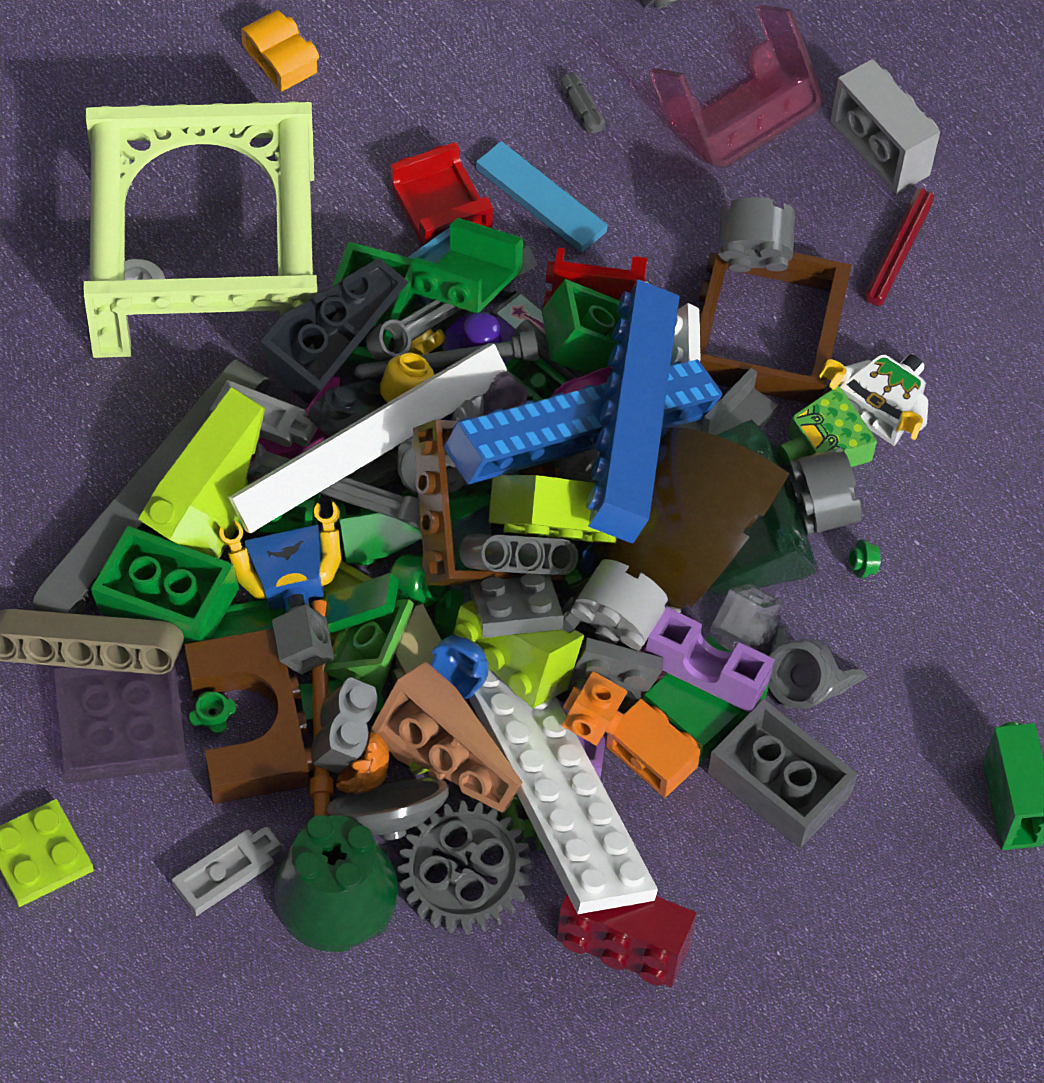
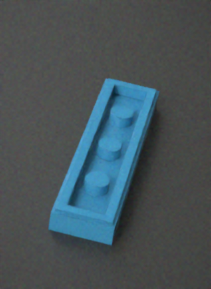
M502 141L476 161V170L581 253L607 232V224Z

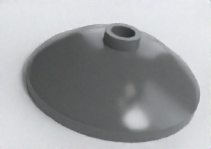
M414 778L382 783L371 791L342 795L327 805L326 812L327 816L339 815L352 818L363 826L368 827L372 835H382L383 840H393L405 836L407 829L426 821L443 805L449 795L447 783L439 779Z

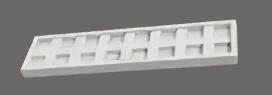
M489 670L485 683L469 700L481 724L523 783L517 795L577 914L655 901L658 888L577 735L562 727L567 716L556 696L532 709L521 697L514 694L500 677Z

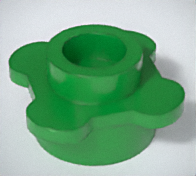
M205 691L199 695L196 710L192 711L189 715L190 722L193 726L202 725L210 728L214 734H221L227 729L226 722L229 716L236 712V704L233 700L226 699L220 693ZM211 710H215L217 712L215 715L209 714Z

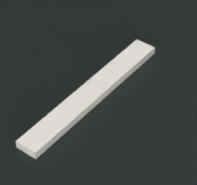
M486 344L228 497L245 531L252 533L411 438L414 427L433 420H441L453 413L465 400H471L474 396H481L511 378L495 344Z

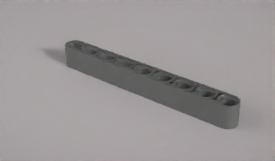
M235 359L43 582L34 596L32 607L37 611L82 615L94 601L91 588L127 526L149 534L154 530L138 518L159 483L209 418L210 408L226 380L266 395L270 379L239 360Z

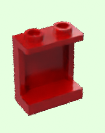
M457 142L445 146H436L428 152L413 157H405L391 164L390 187L422 247L448 229L450 224L457 218L492 228L493 206L487 196L480 198L460 161V147Z
M558 248L555 261L548 260L545 283H552V290L546 289L543 308L565 279L619 300L624 291L628 293L631 291L637 280L645 282L648 258L633 256L631 268L626 270L564 261L565 248Z

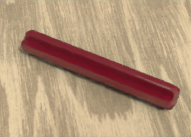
M923 188L916 190L866 290L864 298L867 303L875 306H881L884 303L933 204L934 194L931 191H926Z

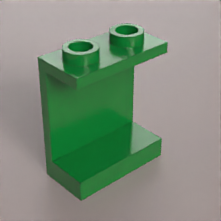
M457 218L450 224L449 252L437 263L417 257L412 260V292L479 313L523 270V238Z

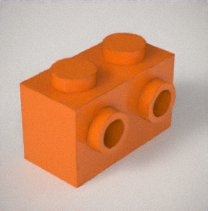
M642 699L624 714L613 735L607 733L606 748L664 798L698 768L700 749L695 739L687 732L682 731L680 733L669 723L667 716L661 709L656 706L650 707Z

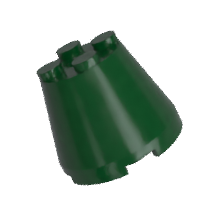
M317 815L309 820L281 861L275 875L273 887L275 908L284 925L290 930V935L308 947L326 952L350 951V947L359 945L376 934L379 936L390 923L398 898L397 877L394 867L373 838L370 829L352 818L339 815Z

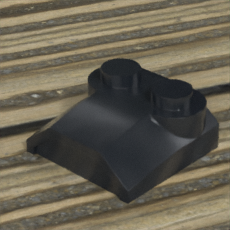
M365 380L327 390L321 398L312 404L307 417L328 437H331L382 407L387 402L381 396L380 385L374 381ZM400 444L382 455L398 451Z

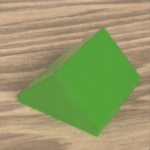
M410 599L396 600L393 613L340 630L332 647L334 660L325 664L324 671L329 676L342 681H346L351 677L376 688L377 694L380 695L395 661V653L410 620L414 603Z

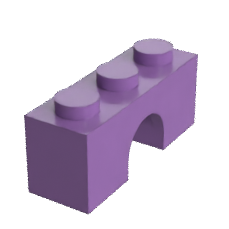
M666 607L663 615L648 637L645 653L662 657L663 671L750 713L757 705L769 683L775 659L738 642L733 652L720 651L704 640L701 635V623Z

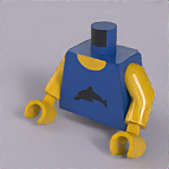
M332 502L334 510L332 517L323 519L320 515V503L316 504L314 514L317 520L322 522L323 530L319 531L318 525L281 532L245 540L246 547L243 548L240 543L243 535V528L240 523L234 521L238 537L232 540L224 536L221 526L219 538L222 543L230 547L231 552L228 553L230 562L234 565L238 583L255 598L265 599L271 610L285 608L287 613L293 607L305 604L309 606V602L321 600L324 597V585L332 582L341 563L339 530L334 528V522L337 521L340 514L338 506Z

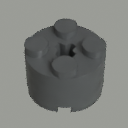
M748 197L731 201V208L727 210L725 205L721 207L718 255L729 263L731 271L744 273L750 271L751 268H766L770 271H784L788 269V262L793 258L795 211L790 205L784 203V207L781 209L773 206V199Z
M842 448L831 449L789 461L793 481H791L792 493L796 503L802 502L804 512L801 513L807 535L862 521L860 499H855L854 487H856L854 474L845 451H842Z

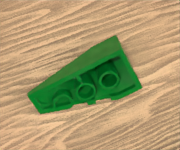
M476 482L472 487L463 486L454 492L448 493L451 524L490 504L492 491L490 482ZM407 487L404 492L398 494L419 499L418 494L412 493ZM334 498V503L340 511L338 524L347 564L369 565L376 562L378 558L387 557L422 539V532L419 528Z

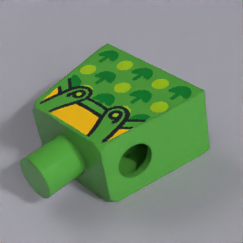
M838 386L837 389H832L793 416L789 430L790 441L779 445L778 451L783 463L786 466H790L789 461L796 460L797 458L842 448V451H845L851 467L873 460L877 440L841 387Z

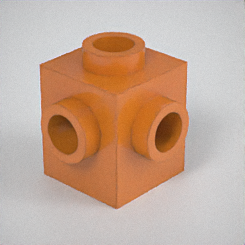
M592 671L583 689L580 690L574 686L563 708L568 710L569 713L562 727L597 746L605 732L613 735L624 714L617 710L628 691Z

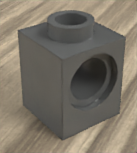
M305 604L293 607L287 613L272 620L279 661L299 674H303L317 666L334 660L327 618Z

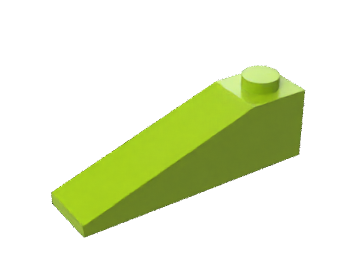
M231 387L159 483L138 519L179 545L219 559L227 546L219 538L220 527L222 526L224 536L231 540L237 530L234 521L239 522V517L228 497L245 488L248 484L246 477L251 456L255 454L265 407Z

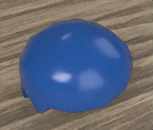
M451 635L439 641L437 646L431 651L434 658L430 665L453 684L464 699L472 697L485 683L489 672L488 660L483 649L472 639Z

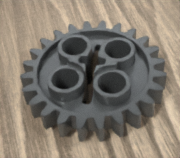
M461 801L459 812L453 813L449 804H445V816L440 818L434 812L430 816L432 823L429 826L424 823L417 825L420 832L419 837L407 834L406 839L413 848L400 850L402 859L409 863L398 866V871L401 876L409 878L403 880L400 885L403 892H412L406 898L410 907L420 904L417 910L419 918L423 919L432 913L430 922L433 928L436 929L445 920L446 928L450 934L454 932L457 924H462L465 934L469 935L473 923H478L480 929L486 932L487 919L492 918L498 925H501L502 919L499 912L505 910L514 915L515 909L511 900H525L524 892L519 886L531 885L530 876L522 872L533 869L531 859L522 857L531 851L528 843H519L524 838L521 828L510 831L513 827V821L510 816L499 822V811L493 808L488 815H485L482 802H478L474 811L471 812L468 810L466 802ZM462 834L468 837L465 844L461 847L452 848L448 846L449 840L455 835ZM437 850L441 851L450 859L434 856L433 853ZM492 852H499L504 855L501 862L497 865L489 866L483 863L484 858ZM469 862L472 863L474 871L465 868L462 873L459 872L456 865L457 863L466 867ZM442 869L448 872L446 878L440 883L428 881L429 875L435 870ZM481 876H485L490 879H497L498 882L497 884L492 885L486 882L485 879ZM478 887L484 890L483 895L476 901L470 902L463 899L465 892L470 888Z

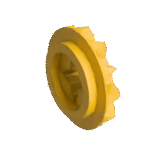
M429 329L411 341V346L407 353L428 354L440 346L446 336L441 329L436 332Z

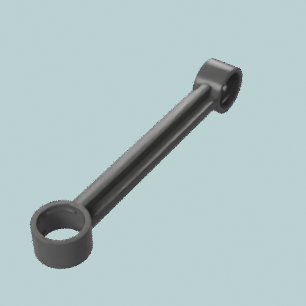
M528 244L523 246V270L516 277L538 265ZM433 300L400 321L388 320L374 325L367 334V348L370 354L378 361L391 360L396 356L403 355L409 351L411 340L457 313L462 308ZM384 329L388 330L394 338L395 348L393 353L384 345Z
M257 442L256 457L249 466L246 478H252L259 474L267 475L292 459L267 452L265 447ZM346 477L319 492L320 494L398 519L420 529L419 499L401 496Z

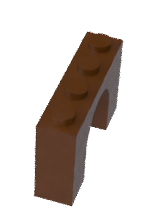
M274 629L184 644L193 698L199 697L205 691L222 693L234 690H248L268 699L278 713L272 727L260 738L247 743L205 750L206 767L213 804L309 787V771H314L315 765L312 764L311 747L304 748L302 740L303 735H308L304 711L297 712L295 700L301 699L297 676L289 677L288 667L279 661Z

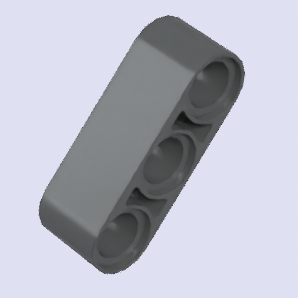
M473 533L463 539L459 550L460 558L468 568L497 572L566 575L573 571L578 560L575 545L569 540L557 538Z

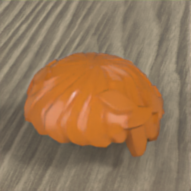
M369 731L367 744L361 756L340 772L336 783L340 791L349 794H359L374 790L383 783L388 769L389 749L380 734Z

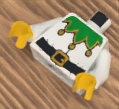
M913 354L906 355L900 363L887 355H880L873 361L866 360L848 366L829 359L818 374L820 378L824 377L831 380L829 386L833 390L842 385L841 389L867 427L893 446L899 441L904 431L911 434V439L916 440L919 431L927 424L928 399L923 395L926 383L919 377V374L924 370V364Z

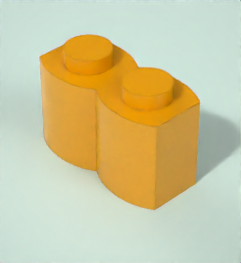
M276 10L241 28L242 45L246 52L262 68L267 78L280 92L317 73L318 51L311 41H305L299 35L298 27L291 17H285L279 10Z

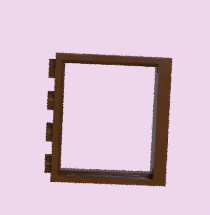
M718 251L717 253L711 252L706 272L712 273L711 280H703L699 296V302L705 303L703 311L699 310L700 363L715 384L733 387L752 368L757 371L755 389L762 394L812 404L822 397L827 378H820L818 374L826 361L832 358L852 264L793 252V258L788 262V269L784 271L751 268L750 271L744 272L746 274L831 291L811 377L706 354L726 269L730 270L729 263L720 258Z
M433 420L414 427L412 447L415 452L416 489L418 491L420 507L419 527L422 532L424 554L422 564L425 571L426 585L470 586V582H479L491 577L508 579L530 574L455 570L445 451L443 447L444 441H448L452 434V428L458 421ZM550 461L519 470V475H538L556 478L555 463ZM525 534V536L539 537L537 534ZM550 575L553 584L565 580V575Z

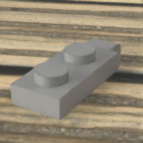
M226 380L210 408L211 415L229 389L233 387L265 407L259 437L285 447H290L293 442L301 446H308L318 428L309 418H306L307 412L302 408Z
M264 827L254 834L250 830H245L172 879V886L195 916H198L267 870L274 863L271 857L277 854L283 846L268 827Z

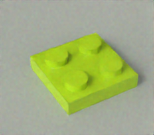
M57 799L0 826V873L18 907L94 871L92 862Z

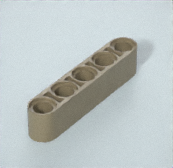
M4 609L0 611V661L165 674L173 668L184 640L183 633L178 626L165 621L19 609Z

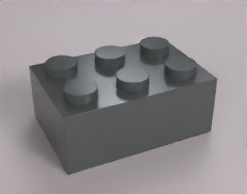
M765 699L711 752L708 768L710 776L799 848L852 795L858 773Z

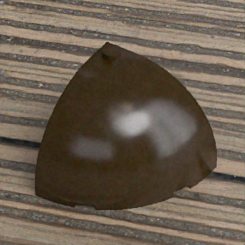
M663 427L661 430L649 520L634 543L617 537L616 543L594 541L593 548L597 565L599 566L602 560L621 562L629 566L625 573L636 579L642 573L654 581L667 595V606L681 608V610L686 605L692 607L711 587L745 544L749 536L743 531L748 529L757 520L759 515H765L789 473L758 453L728 439L688 428Z

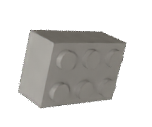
M874 59L840 76L837 82L830 123L896 195L930 176L940 135L934 120L924 115L916 106L914 99L908 93H904L893 81L891 74L886 69H882Z

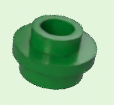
M858 540L855 547H852L849 551V567L851 570H854L857 578L865 579L869 575H875L880 567L879 547L877 544H870L868 540Z

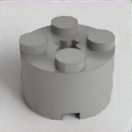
M602 560L576 599L571 613L578 619L596 628L595 636L600 641L614 645L617 642H621L632 649L640 650L667 607V595L654 581L644 574L640 573L636 579L625 573L629 566L614 560Z

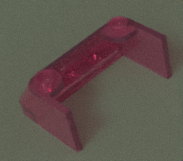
M767 5L755 7L766 40L757 45L750 55L749 65L754 79L701 110L698 100L692 94L685 73L653 68L649 71L668 122L710 165L718 167L730 166L808 118L820 108L823 98L822 90L792 9Z

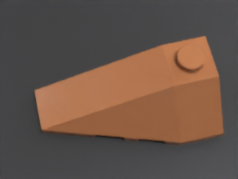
M424 662L397 680L370 731L382 736L388 746L389 753L398 761L408 766L415 763L429 770L430 777L439 780L445 778L459 785L462 793L502 813L507 810L523 782L457 688L427 662Z

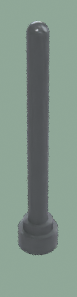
M534 330L519 332V336L512 337V341L494 343L501 358L514 356L515 360L523 359V362L539 360ZM485 345L420 356L427 360L432 369L453 365ZM390 360L359 364L355 367L354 374L358 379L381 377L384 375Z

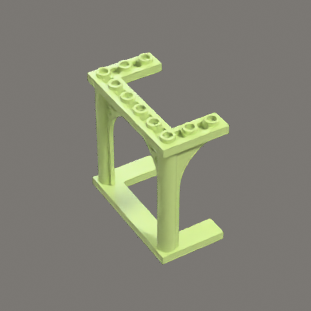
M312 102L214 103L212 105L177 104L172 106L139 105L131 107L101 106L86 108V123L91 152L90 281H84V299L93 358L131 357V340L127 315L279 310L281 317L285 312L292 308L295 309L317 294V275H313L310 194V181H314ZM253 138H273L269 144L261 148H254L250 145ZM128 141H149L151 146L145 151H139L132 148ZM212 144L228 147L247 155L266 172L275 190L277 201L278 276L125 280V201L134 177L155 157L181 146ZM275 153L277 161H270L266 157Z

